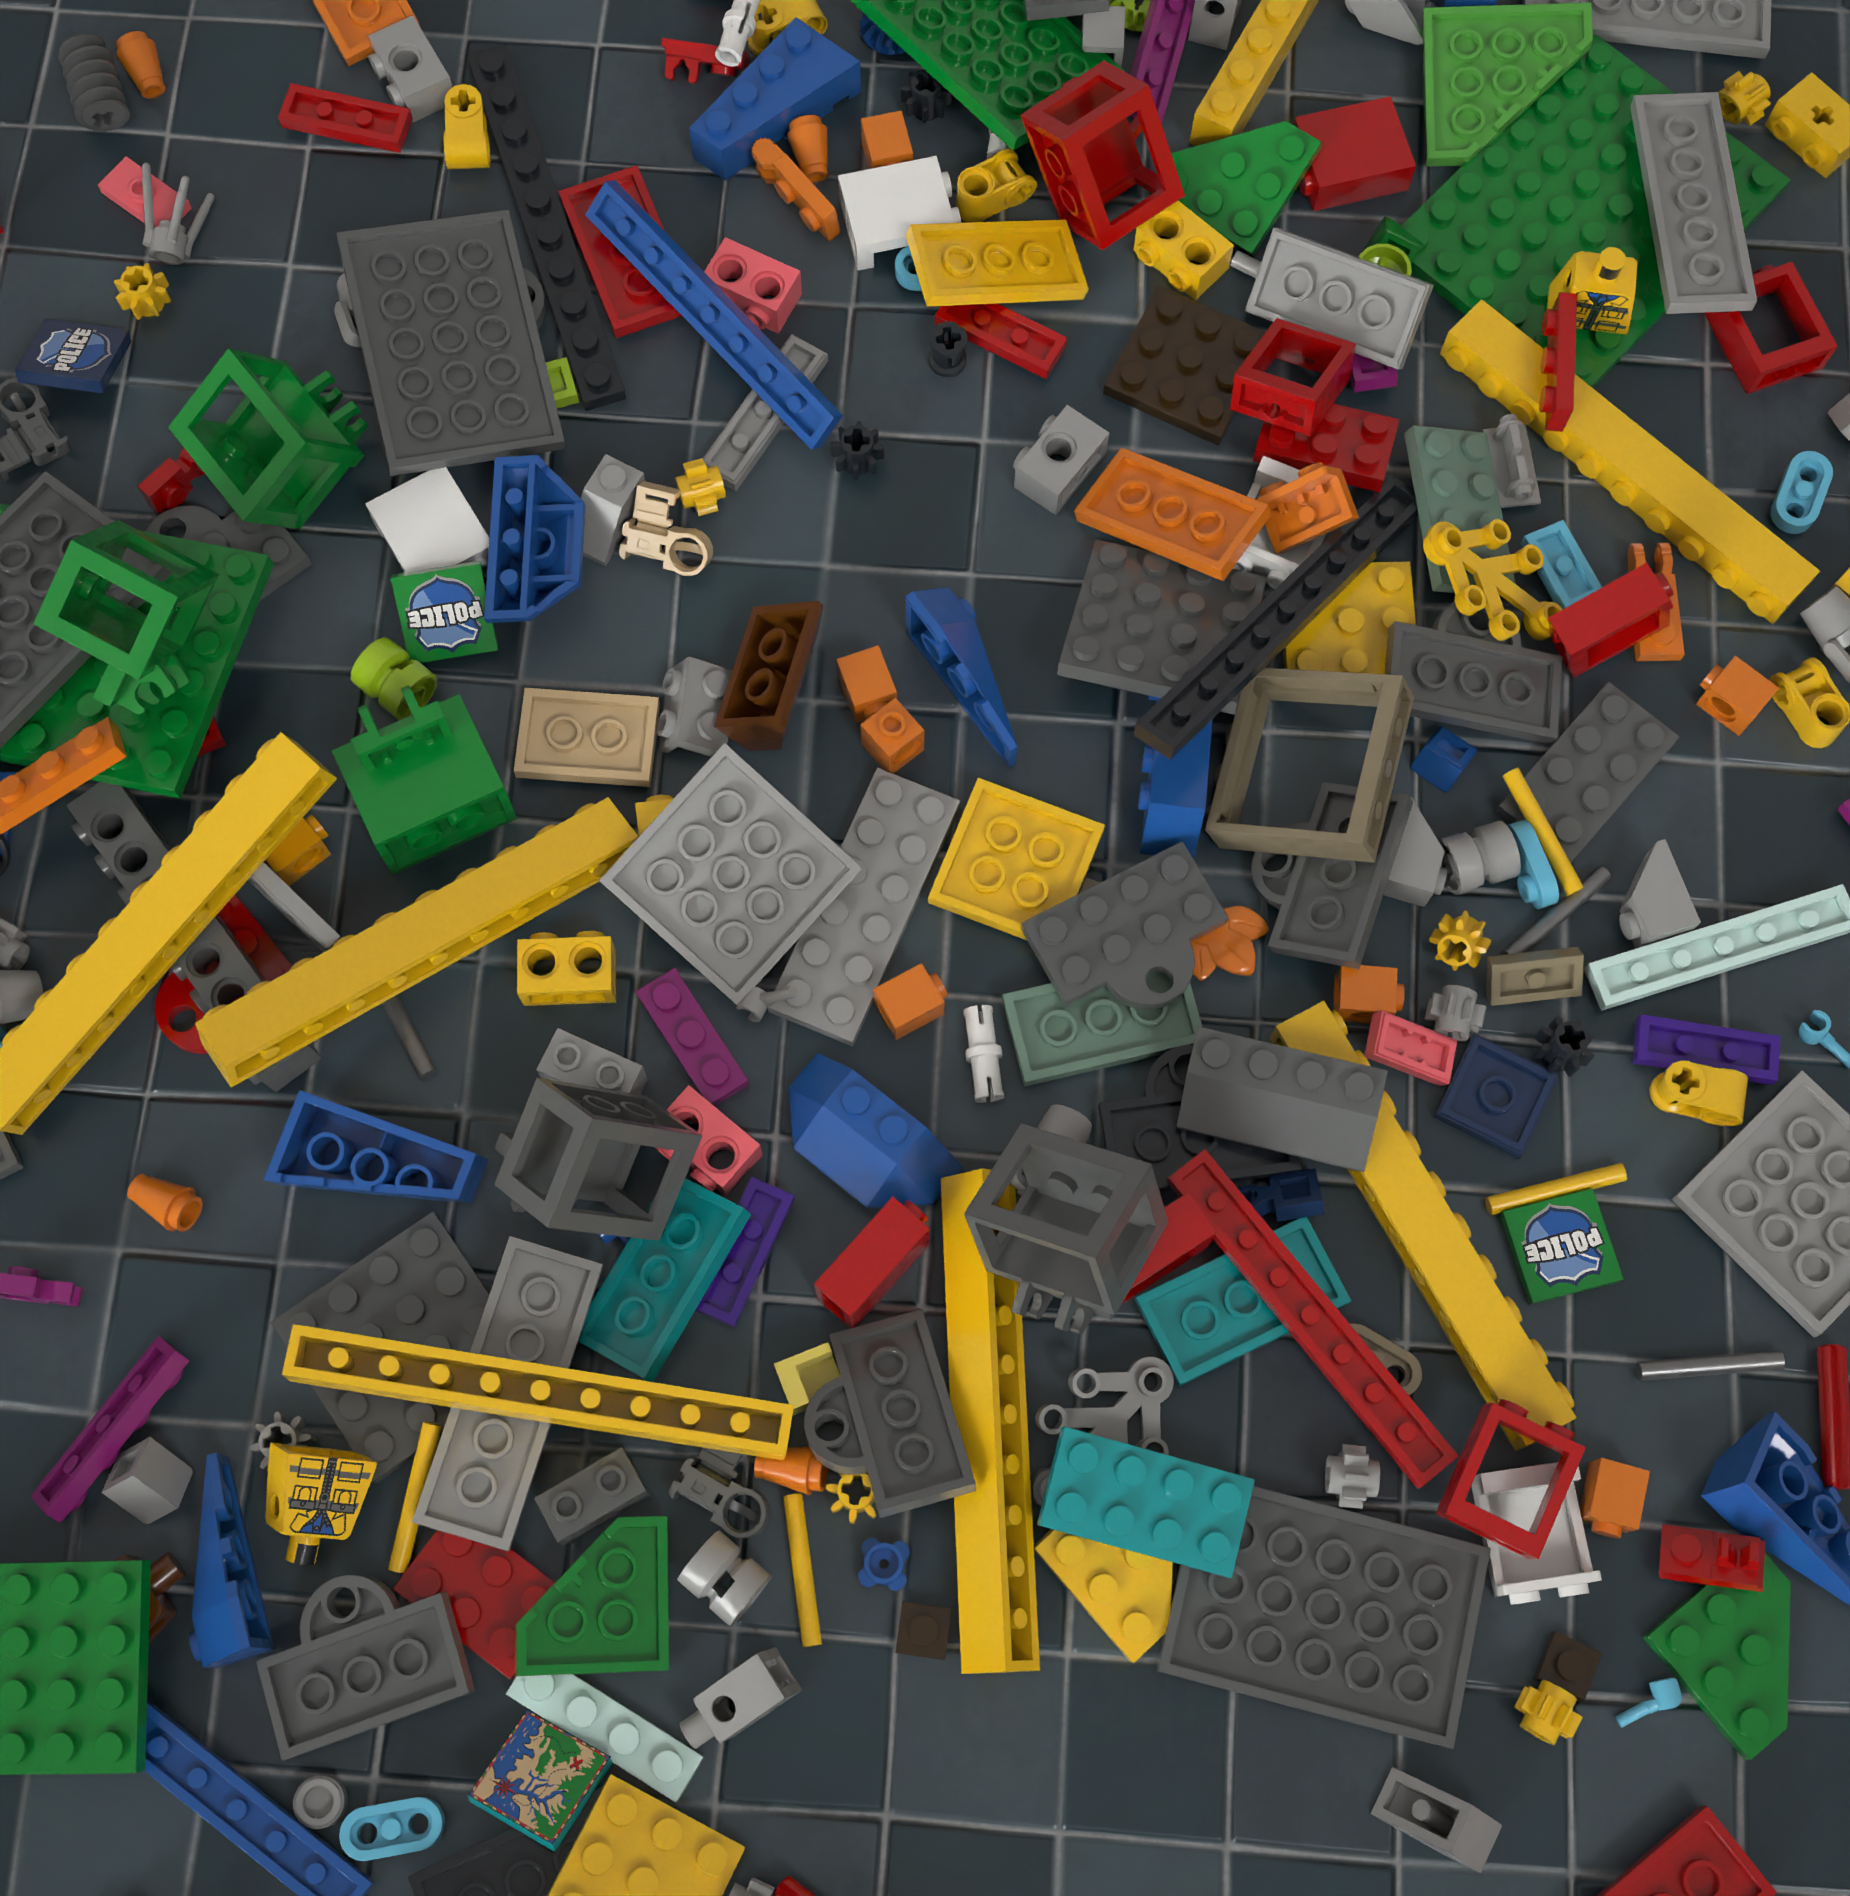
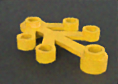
M1494 519L1481 529L1462 532L1455 525L1445 521L1438 522L1430 527L1423 541L1424 552L1432 563L1446 567L1455 592V605L1462 614L1471 616L1485 607L1489 618L1488 626L1490 633L1495 639L1505 641L1519 632L1520 622L1513 612L1504 610L1500 596H1502L1524 613V627L1532 638L1539 641L1550 638L1548 617L1563 609L1555 602H1538L1504 576V574L1516 572L1529 575L1541 568L1544 563V557L1537 546L1528 544L1514 554L1482 559L1470 549L1486 546L1488 549L1496 550L1509 542L1511 532L1504 521ZM1465 569L1473 574L1476 585H1470Z

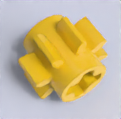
M1738 71L1723 81L1725 88L1718 92L1722 117L1727 122L1738 125L1745 121L1748 126H1751L1765 116L1763 110L1771 104L1769 101L1771 91L1767 81L1762 76L1749 72L1743 77Z
M145 263L144 266H127L121 278L114 280V284L120 293L115 298L121 309L124 311L131 308L138 320L142 316L150 317L155 315L158 317L164 304L171 303V298L166 291L169 283L163 272L154 274L149 263Z
M703 458L683 463L685 475L675 477L677 489L681 490L680 500L683 508L695 507L698 517L717 512V500L726 498L718 466L707 468Z
M1465 910L1461 916L1454 919L1448 914L1443 915L1438 924L1439 928L1435 929L1429 938L1431 943L1438 944V953L1435 959L1442 960L1446 964L1451 965L1454 971L1466 963L1473 968L1477 967L1482 958L1481 953H1486L1491 944L1490 939L1482 937L1483 928L1486 923L1484 921L1478 922L1473 917H1470L1468 911Z
M838 1473L841 1477L838 1485H826V1491L838 1494L839 1500L831 1506V1511L835 1513L844 1507L849 1511L850 1524L855 1523L857 1513L866 1511L867 1515L872 1519L876 1517L875 1510L871 1506L874 1502V1495L867 1474L847 1475ZM859 1479L862 1480L864 1489L871 1491L869 1497H861L859 1505L850 1504L849 1495L842 1492L844 1487H852L854 1480Z
M1546 1680L1541 1681L1538 1689L1529 1686V1688L1524 1686L1514 1706L1515 1709L1525 1714L1520 1727L1551 1745H1555L1559 1735L1566 1739L1568 1737L1573 1739L1583 1718L1572 1711L1577 1698L1563 1688Z

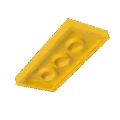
M1067 220L910 224L906 233V239L927 307L1083 300L1089 290Z

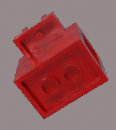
M1102 61L1078 78L1073 77L1062 84L1061 89L1020 115L1058 219L1067 220L1070 230L1101 250L1107 248L1185 196L1149 85L1106 61ZM1137 111L1138 115L1134 116V120L1129 124L1127 117ZM1142 131L1144 132L1157 173L1142 164L1134 141ZM1135 184L1152 193V195L1109 222L1104 208L1106 203Z

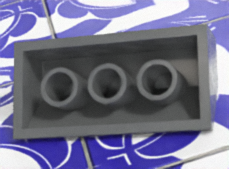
M1198 1026L1187 1070L1177 1128L1364 1172L1388 1070Z

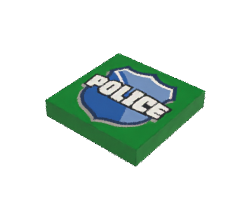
M481 561L391 576L405 646L410 660L424 663L498 650L499 646L494 623H486L484 620L486 583Z
M1593 1188L1506 1210L1499 1214L1529 1306L1619 1283L1624 1280Z

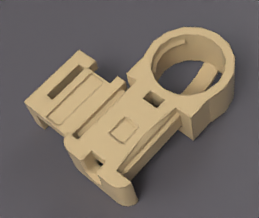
M645 481L637 485L633 517L626 521L622 528V535L625 536V540L620 544L619 555L622 559L625 560L631 554L663 561L662 569L675 571L683 576H693L701 572L710 563L713 556V545L709 537L696 528L673 526L669 529V526L673 524V519H668L670 505L674 506L676 504V499L681 495L680 489ZM647 495L668 499V502L647 497ZM682 538H691L695 540L698 544L677 540ZM676 550L703 555L701 565L688 566L683 564L678 559Z

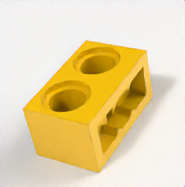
M1176 201L1136 228L1133 251L1136 252L1138 258L1145 265L1153 266L1165 275L1176 290L1186 292L1194 300H1197L1229 269L1234 245L1180 201ZM1159 236H1166L1170 239H1162ZM1191 261L1200 262L1202 264L1196 265L1191 263Z
M582 931L577 933L576 937L558 938L556 934L543 932L532 934L530 939H517V994L523 1005L616 1003V948L611 936H604L602 932ZM589 958H597L602 961L600 968L594 973L584 974L579 971L582 962ZM542 960H552L555 962V966L550 973L543 976L533 974V969L538 962Z

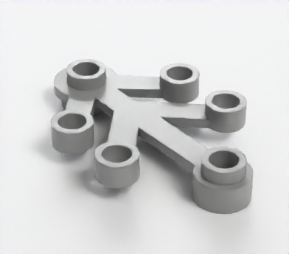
M1150 1356L1134 1361L1127 1372H1095L1088 1368H1077L1068 1378V1387L1075 1396L1091 1398L1098 1391H1124L1125 1393L1112 1407L1062 1408L1052 1403L1044 1404L1038 1408L1035 1414L1036 1425L1041 1431L1048 1434L1060 1433L1061 1427L1092 1428L1088 1433L1128 1444L1127 1421L1140 1408L1142 1439L1139 1440L1136 1446L1146 1449L1148 1444L1155 1442L1159 1448V1453L1168 1455V1446L1161 1439L1160 1403L1166 1400L1172 1392L1174 1385L1172 1371L1163 1360ZM1153 1372L1157 1376L1158 1382L1157 1386L1149 1391L1144 1385V1378L1148 1373ZM1083 1374H1088L1091 1378V1387L1087 1391L1081 1392L1077 1386L1078 1378ZM1054 1409L1058 1413L1059 1420L1054 1427L1048 1428L1044 1423V1416L1049 1410ZM1041 1468L1030 1478L1031 1499L1039 1506H1042L1051 1468Z

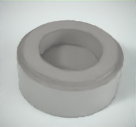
M329 1775L308 1778L298 1787L293 1799L295 1816L301 1824L311 1829H323L336 1824L343 1817L348 1805V1795L344 1785L337 1778Z

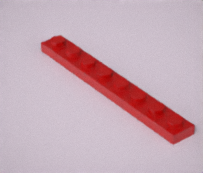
M1206 1149L1168 1177L1166 1182L1179 1198L1190 1192L1217 1232L1213 1238L1214 1241L1417 1489L1423 1487L1459 1457Z

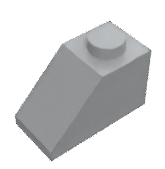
M607 454L601 460L581 495V499L586 505L583 556L605 567L625 537L622 535L623 524L633 517L637 485L643 481L646 482L644 472Z
M1410 797L1413 805L1383 895L1425 907L1433 894H1441L1448 869L1441 867L1445 853L1444 849L1414 800Z
M1666 839L1657 841L1643 857L1619 910L1621 913L1619 917L1621 930L1628 940H1632L1635 949L1691 932L1701 923Z
M1394 1767L1391 1768L1371 1811V1814L1479 1873L1482 1872L1502 1827L1500 1823L1472 1804Z

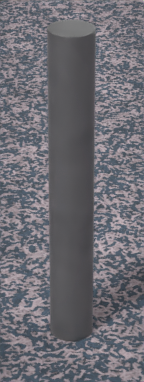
M1598 866L1581 881L1584 886L1583 889L1570 896L1565 895L1502 951V955L1530 952L1612 879L1610 872L1603 866Z
M399 995L383 1002L382 1005L419 1079L423 1080L433 1076L437 1071Z
M1781 1350L1636 1362V1374L1639 1381L1782 1370L1785 1368V1358Z

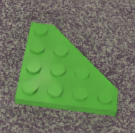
M1592 2L1424 8L1422 32L1425 167L1462 166L1465 162H1469L1588 52L1593 41Z

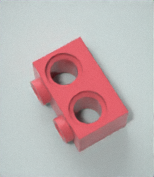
M726 237L704 271L759 329L767 328L778 334L802 295L800 270ZM728 279H738L734 282H725ZM768 295L775 296L773 299H763L762 297Z
M689 1085L667 1109L668 1112L682 1122L690 1120L699 1125L698 1133L702 1135V1138L690 1165L693 1171L689 1176L696 1184L711 1192L716 1189L726 1197L763 1155L761 1146L757 1141ZM655 1147L670 1161L674 1150ZM719 1150L732 1152L735 1155L733 1163L728 1168L722 1170L711 1167L709 1161L715 1152Z

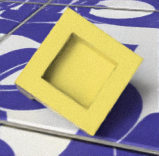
M824 1343L774 1363L789 1404L794 1405L793 1415L806 1411L814 1394L828 1382L840 1377L829 1343Z

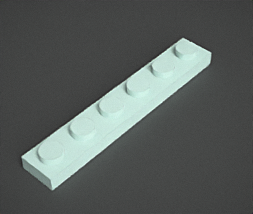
M1838 885L1588 963L1584 971L1601 1011L1848 934L1850 933V898L1844 885Z

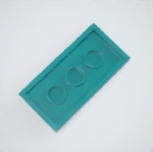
M685 1178L660 1241L630 1237L590 1305L579 1343L644 1380L653 1382L751 1214L745 1208ZM653 1201L651 1202L650 1206L648 1207V1210H650Z
M1307 1217L1299 1218L1273 1231L1337 1309L1351 1302L1347 1291ZM1226 1254L1135 1298V1302L1166 1364L1170 1367L1178 1387L1290 1333Z
M1061 1427L1037 1525L1232 1578L1255 1479L1072 1428Z

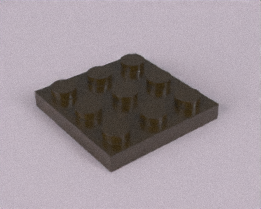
M1159 285L1104 385L1103 394L1219 446L1237 413L1230 410L1234 374L1266 332Z

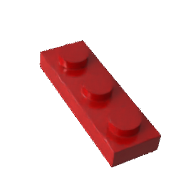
M290 83L278 119L282 128L401 153L413 117L410 108Z
M1559 292L1553 308L1545 310L1542 322V335L1548 336V347H1545L1543 350L1540 370L1541 374H1547V386H1543L1541 391L1539 411L1546 413L1545 430L1563 432L1574 410L1577 294Z
M998 303L940 306L934 318L935 325L945 321L955 322L958 326L965 329L968 336L967 341L1044 379L1048 378L1067 346V337Z

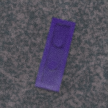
M1641 1014L1636 1019L1632 1063L1667 1069L1677 1061H1690L1714 1068L1740 1071L1747 1075L1748 1082L1773 1085L1778 1081L1781 1036Z
M754 1177L750 1178L738 1205L745 1208L751 1216L697 1306L696 1312L729 1327L736 1328L795 1201V1195Z

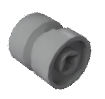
M1498 820L1475 827L1471 836L1464 832L1438 839L1445 851L1441 867L1448 869L1445 884L1454 895L1476 890L1479 886L1484 885L1485 879L1489 883L1495 884L1517 877L1520 873L1521 863L1518 847L1512 832L1503 821Z
M718 1530L692 1557L677 1580L698 1599L706 1596L709 1597V1609L731 1627L761 1594L771 1580L772 1575L752 1558L745 1560L739 1558L740 1548ZM728 1573L735 1580L730 1588L721 1584Z

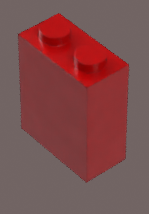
M1391 96L1295 117L1293 125L1320 140L1323 145L1299 184L1301 194L1304 197L1308 196L1313 212L1408 191L1416 164Z
M892 1197L814 1283L817 1300L849 1329L857 1327L928 1248L930 1228L925 1224L928 1221L925 1213L909 1200H906L902 1205L896 1198Z

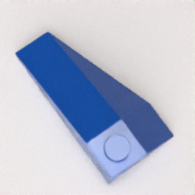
M950 587L919 590L909 593L905 596V634L1007 767H1011L1016 763L1018 746L975 622L977 617L974 609L964 597L958 599Z
M1775 1411L1768 1413L1716 1460L1701 1497L1734 1530L1744 1536L1760 1537V1540L1765 1541L1766 1551L1850 1606V1525L1837 1506L1842 1501V1498L1834 1485L1825 1487L1813 1468L1812 1464L1817 1458L1809 1445Z
M217 1452L207 1455L192 1608L194 1631L189 1633L190 1647L195 1660H201L203 1668L215 1669L275 1650L230 1458Z

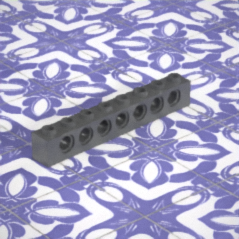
M98 782L66 805L77 820L71 824V827L87 847L91 844L96 847L100 854L94 857L95 862L109 879L112 880L117 877L123 886L117 892L124 903L128 905L132 892L143 882L149 881L160 869L162 859L171 850V847L127 787ZM120 828H123L122 832L117 837L112 839L114 833ZM147 860L145 866L141 870L135 872L137 866L141 862ZM218 914L170 967L180 980L183 981L186 978L190 980L195 989L189 994L204 1014L216 1006L232 1003L237 996L241 994L246 995L253 986L266 981ZM220 960L217 969L210 974H206L208 966L212 962ZM310 1043L249 1077V1079L255 1085L263 1082L273 1091L277 1092L322 1059L313 1044Z

